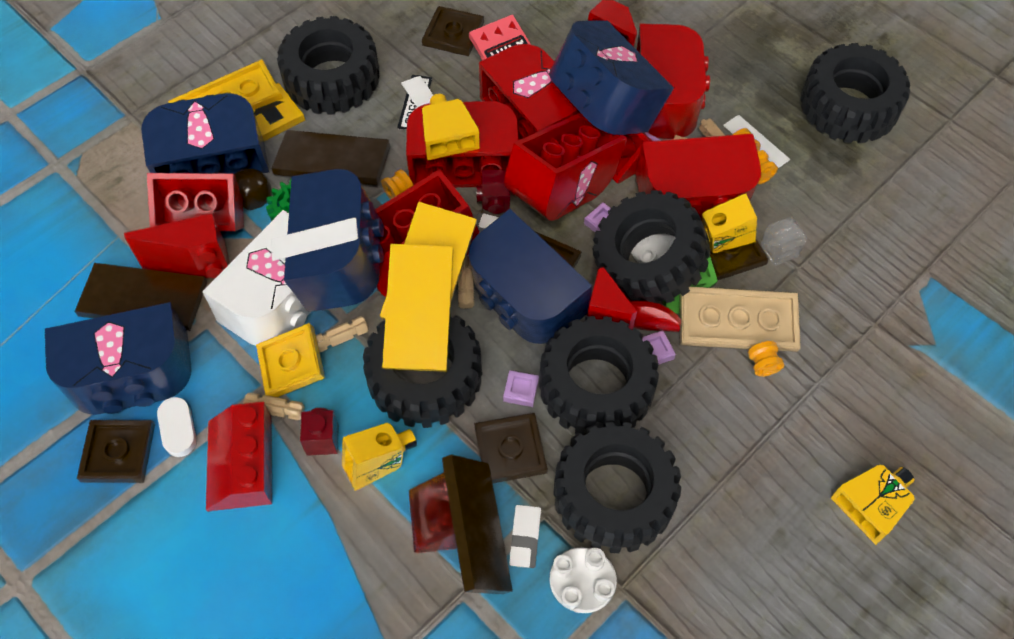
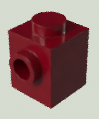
M482 170V185H477V202H482V209L494 214L505 213L510 209V191L506 189L504 184L506 170Z
M314 408L311 411L301 412L300 442L306 455L338 454L339 425L334 411L326 408Z

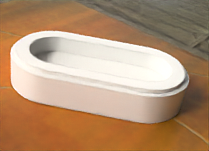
M172 397L166 399L157 410L162 444L170 455L183 457L193 451L197 442L191 409L186 401L181 398Z

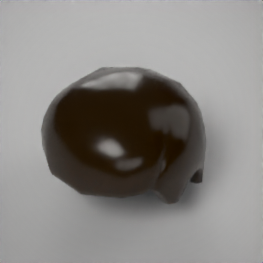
M246 168L235 173L243 199V207L246 210H254L267 203V197L272 195V188L267 177L261 171Z

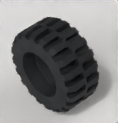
M323 16L316 17L314 21L306 20L300 27L295 26L291 29V34H286L282 40V44H280L277 52V62L284 88L294 103L299 104L303 109H311L312 112L317 114L327 112L328 115L335 114L337 111H342V113L348 112L349 108L353 106L357 108L362 105V100L367 101L373 94L372 91L377 88L380 71L375 42L370 33L358 23L353 24L352 20L347 18L341 20L337 16H330V18L325 19ZM327 61L345 62L343 65L333 69H314L315 66Z
M851 43L849 46L840 44L835 46L834 49L831 47L817 56L810 67L800 97L803 113L807 115L806 118L811 125L815 124L816 129L823 134L825 132L829 134L831 139L836 140L839 138L845 143H852V141L866 143L869 139L871 141L877 140L883 135L888 134L893 126L896 125L909 99L911 92L909 88L911 85L904 67L899 66L898 60L893 56L889 57L886 51L882 49L878 51L873 49L871 45L859 46V43ZM840 88L858 90L869 99L850 96Z
M651 190V194H646L645 191L635 193L636 197L622 199L621 204L617 207L613 206L608 210L609 215L607 218L603 217L598 225L600 231L596 230L593 238L595 244L592 249L593 256L596 259L595 263L598 269L602 267L606 269L629 301L631 299V301H648L659 304L660 301L665 300L666 303L675 301V296L679 294L684 296L690 292L689 287L692 284L696 286L702 279L700 272L704 273L709 264L707 260L710 257L711 250L708 243L709 238L698 212L685 198H678L677 194L666 192L663 195L662 191ZM655 234L675 236L670 249L660 258L647 263L628 261L633 248L646 237Z
M450 314L448 359L452 362V366L440 379L426 384L407 382L395 374V369L382 368L385 320L376 327L377 334L371 333L367 340L368 347L364 349L363 353L364 374L370 395L375 400L376 406L381 412H387L390 419L395 422L403 419L404 425L409 427H415V423H422L423 428H430L433 422L439 421L440 425L448 423L449 417L452 415L458 418L465 412L464 405H472L475 400V393L480 390L481 349L479 341L475 339V333L470 326L465 327V321L458 315L452 318Z
M587 316L583 322H580L579 319L569 322L567 329L564 326L560 327L555 332L554 338L548 340L545 345V352L541 356L539 388H541L543 404L548 405V413L552 418L560 417L559 425L565 429H569L571 426L575 428V434L581 433L584 436L586 428L594 424L599 429L603 428V423L608 421H614V426H622L623 422L632 423L631 428H634L637 420L642 421L647 414L648 408L651 407L659 379V372L657 371L659 363L657 356L652 355L654 348L648 340L643 342V334L635 328L632 331L628 328V323L622 320L619 323L613 322L612 317L603 316L602 320L595 319V316ZM603 360L616 366L624 375L627 384L613 393L594 394L580 388L572 380L569 372L581 362Z
M608 421L603 423V428L598 429L595 424L587 427L585 436L577 433L571 438L570 446H565L562 450L560 462H557L555 472V507L557 513L563 515L562 523L567 530L571 528L575 530L574 537L581 543L588 539L592 541L591 548L601 549V545L610 547L609 553L619 554L623 547H627L628 552L639 550L642 543L648 546L654 542L657 535L662 534L667 528L681 495V486L679 485L681 479L680 469L677 466L673 467L676 458L672 451L668 450L665 452L663 450L665 442L658 436L655 439L649 436L650 430L642 426L640 430L631 428L632 423L623 422L622 426H614V421ZM604 465L624 466L640 477L646 488V498L642 504L632 509H610L593 499L586 488V478L594 469Z

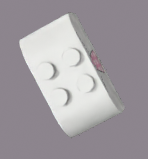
M284 210L203 290V294L217 322L255 346L302 326L307 316L311 313L307 312L284 281L285 258L272 261L271 239L287 235L289 213Z

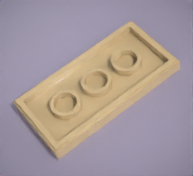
M689 287L690 292L684 296L680 294V345L750 349L758 343L774 341L778 346V351L798 352L801 349L798 293Z

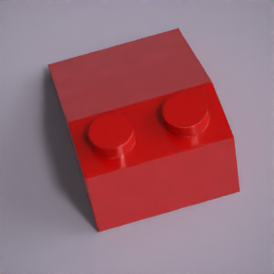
M213 213L124 233V238L142 269L204 276L207 279L216 278L230 264L227 246Z

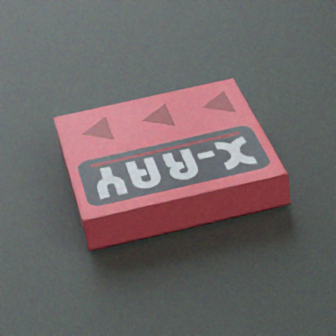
M513 14L469 32V39L482 60L514 45H531Z

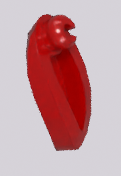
M630 301L637 311L634 328L646 331H680L681 319L669 308L648 301Z

